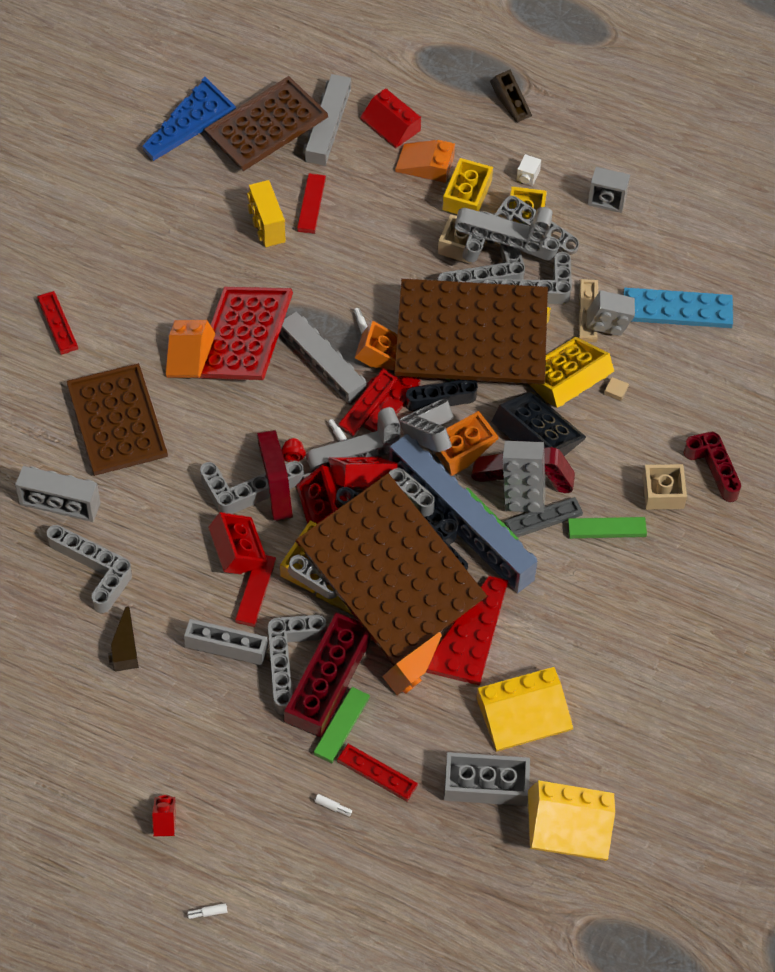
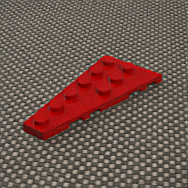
M492 576L486 579L481 588L487 597L456 620L437 646L426 673L480 686L508 580Z

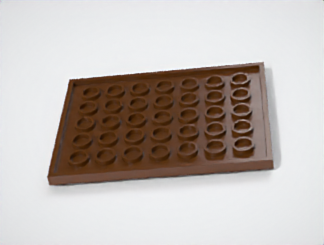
M401 278L395 376L545 384L548 287Z
M389 473L295 541L393 666L487 597L486 593Z

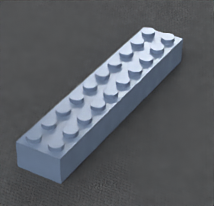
M406 434L390 446L389 460L397 463V468L408 473L434 496V509H439L444 513V520L453 519L458 525L457 534L502 579L508 580V585L517 594L535 581L538 562L535 555L531 552L529 553L518 539L512 537L509 530L504 526L502 527L497 522L495 516L489 514L483 505L471 496L466 488L463 489L458 484L456 478L450 476L445 471L442 464L437 463L428 451H424L416 439H412Z

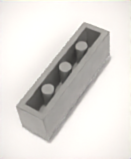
M193 619L189 620L184 634L185 647L259 665H263L268 650L266 636Z

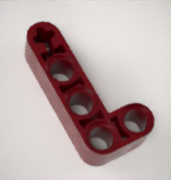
M712 431L688 437L684 448V456L689 460L705 458L722 498L726 502L736 501L740 493L741 482L719 434Z

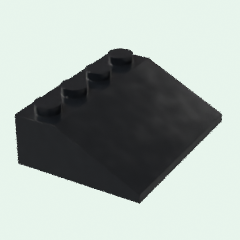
M529 392L500 404L491 421L511 441L544 442V448H557L564 456L586 438L583 433L534 392Z

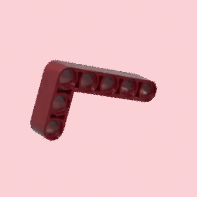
M276 430L258 432V444L268 481L273 520L293 518L288 474Z
M553 447L544 448L545 474L558 492L571 493L574 487V470L559 449ZM503 453L478 457L473 462L472 479L479 482L504 479Z

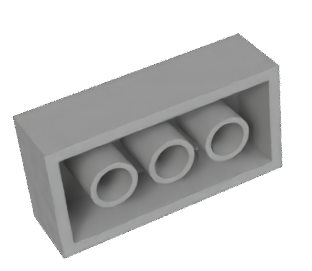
M505 441L503 452L505 511L544 513L546 496L544 442Z
M23 466L15 484L20 505L94 522L101 504L97 483L89 479H78L72 475L65 476L54 471H44L32 466Z
M447 752L444 801L527 806L530 758Z

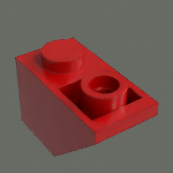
M160 795L154 798L152 812L153 837L175 836L176 797Z

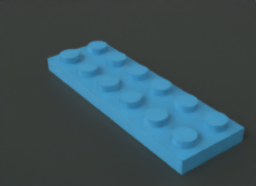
M624 287L623 295L635 298V316L632 322L732 328L733 295Z

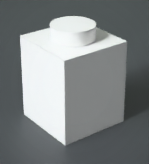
M525 154L518 168L516 181L533 186L540 172L541 159Z

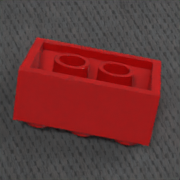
M386 88L371 99L360 117L365 124L395 149L421 131V116Z
M329 457V464L335 483L354 490V487L366 490L391 470L397 468V463L382 457Z
M320 466L296 485L307 524L309 521L318 524L338 510L335 505L337 490L343 486L335 483L330 467ZM346 496L339 497L342 501H347Z
M219 512L208 528L223 571L226 573L243 574L266 565L268 560L252 517Z

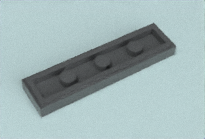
M576 497L544 507V513L529 512L505 520L504 524L517 537H521L568 521L570 518L580 517L583 515V511Z

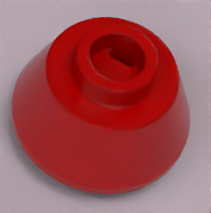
M290 438L285 441L281 448L283 458L288 462H299L306 456L302 442L296 438Z

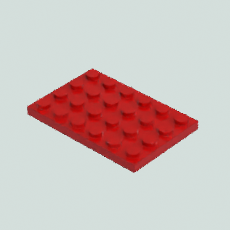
M224 287L211 323V327L216 334L200 378L264 380L293 295L292 289Z

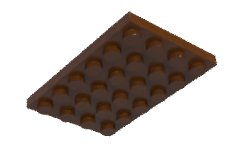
M288 76L204 130L216 145L244 172L327 119L328 113Z
M139 363L67 381L94 476L168 457Z

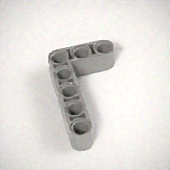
M509 196L504 200L495 215L499 217L504 216L510 221L515 218L522 224L530 226L536 210L519 198ZM513 201L517 204V207L509 209L507 204ZM528 211L532 216L530 219H524L522 214ZM551 221L547 235L551 236L553 232H559L561 234V237L557 239L560 243L559 249L569 255L575 254L579 248L578 239ZM485 239V241L489 244L496 243L494 241ZM574 242L576 247L568 249L566 243Z
M546 207L538 208L531 225L528 226L468 208H461L457 214L455 228L462 233L529 252H538L541 250L549 232L553 212Z
M482 211V213L489 214V215H492V216H496V215H494V214H491V213ZM469 235L463 251V258L468 262L477 261L485 239ZM547 235L541 250L538 252L516 249L545 260H552L557 254L560 243L556 238Z
M500 243V254L503 263L443 272L439 275L438 281L483 283L487 279H524L525 265L520 250Z
M559 252L555 255L553 280L487 279L483 283L548 287L547 304H566L570 301L572 288L571 257L566 252Z
M447 399L436 401L399 420L404 436L408 434L424 447L441 452L452 446L446 428L441 426L454 417Z
M388 407L378 413L376 432L307 452L305 457L311 472L313 473L322 465L330 467L329 457H380L390 454V446L400 439V423L394 409Z
M298 461L285 464L290 489L296 487L303 480V465ZM206 462L200 468L202 484L218 512L234 514L270 498L266 473L229 488L214 463Z
M400 468L389 472L394 480H401L396 483L423 516H430L434 512V496Z
M59 525L50 526L47 530V539L52 549L105 575L92 593V602L96 612H108L132 578L130 562L126 558Z
M295 555L291 558L288 572L293 578L328 599L338 596L335 591L327 588L328 582L310 560L301 555ZM298 563L303 568L297 570L293 567V564ZM317 574L320 579L312 580L309 575Z
M320 615L274 618L268 624L274 708L280 715H284V710L292 697L288 642L322 639L326 632V620ZM315 626H320L321 628H320V629H315V628H313V627H315ZM275 629H280L281 631H280V632H275L274 630H275ZM282 647V649L276 650L275 648ZM279 664L284 665V667L278 668L276 666ZM281 682L286 683V684L283 685V686L277 685L278 683H281ZM282 700L287 701L286 704H280L279 702Z

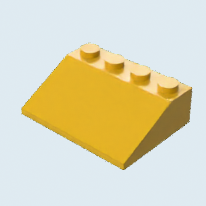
M574 337L546 355L545 384L529 385L547 403L558 408L614 372L610 353L578 337Z
M555 667L479 687L477 690L476 699L496 752L573 730L566 699Z
M540 780L528 789L530 849L603 861L608 860L615 818L614 793Z

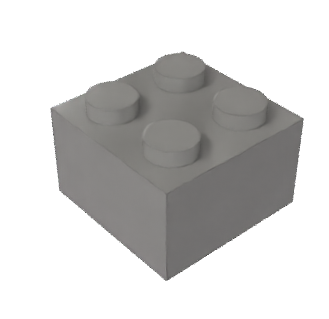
M596 167L591 181L588 205L622 213L627 197L630 174Z
M600 290L587 310V329L621 336L635 316V298Z

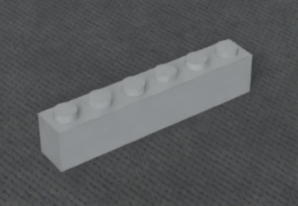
M331 74L330 80L326 81L325 93H322L320 102L321 107L328 113V118L312 127V131H309L308 144H305L303 148L306 162L326 166L351 92L350 77Z
M295 312L284 319L280 335L348 404L364 393L367 384L365 378L357 374L354 367L347 363L342 355L331 347L328 340H324L320 336L316 328H312L308 324L304 316H300Z

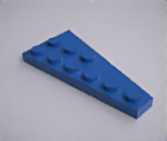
M204 77L201 80V84L192 90V94L186 97L172 112L168 121L163 122L159 131L155 132L142 146L143 151L154 161L203 132L205 128L234 111L236 106Z

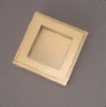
M612 377L604 394L622 401L629 384Z

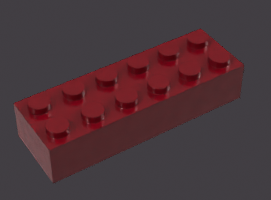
M335 613L284 710V720L286 723L319 737L323 736L372 640L358 621Z

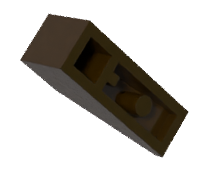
M511 69L496 75L490 80L496 96L517 123L532 117Z
M129 606L124 609L111 643L112 652L108 653L109 664H114L115 672L139 668Z

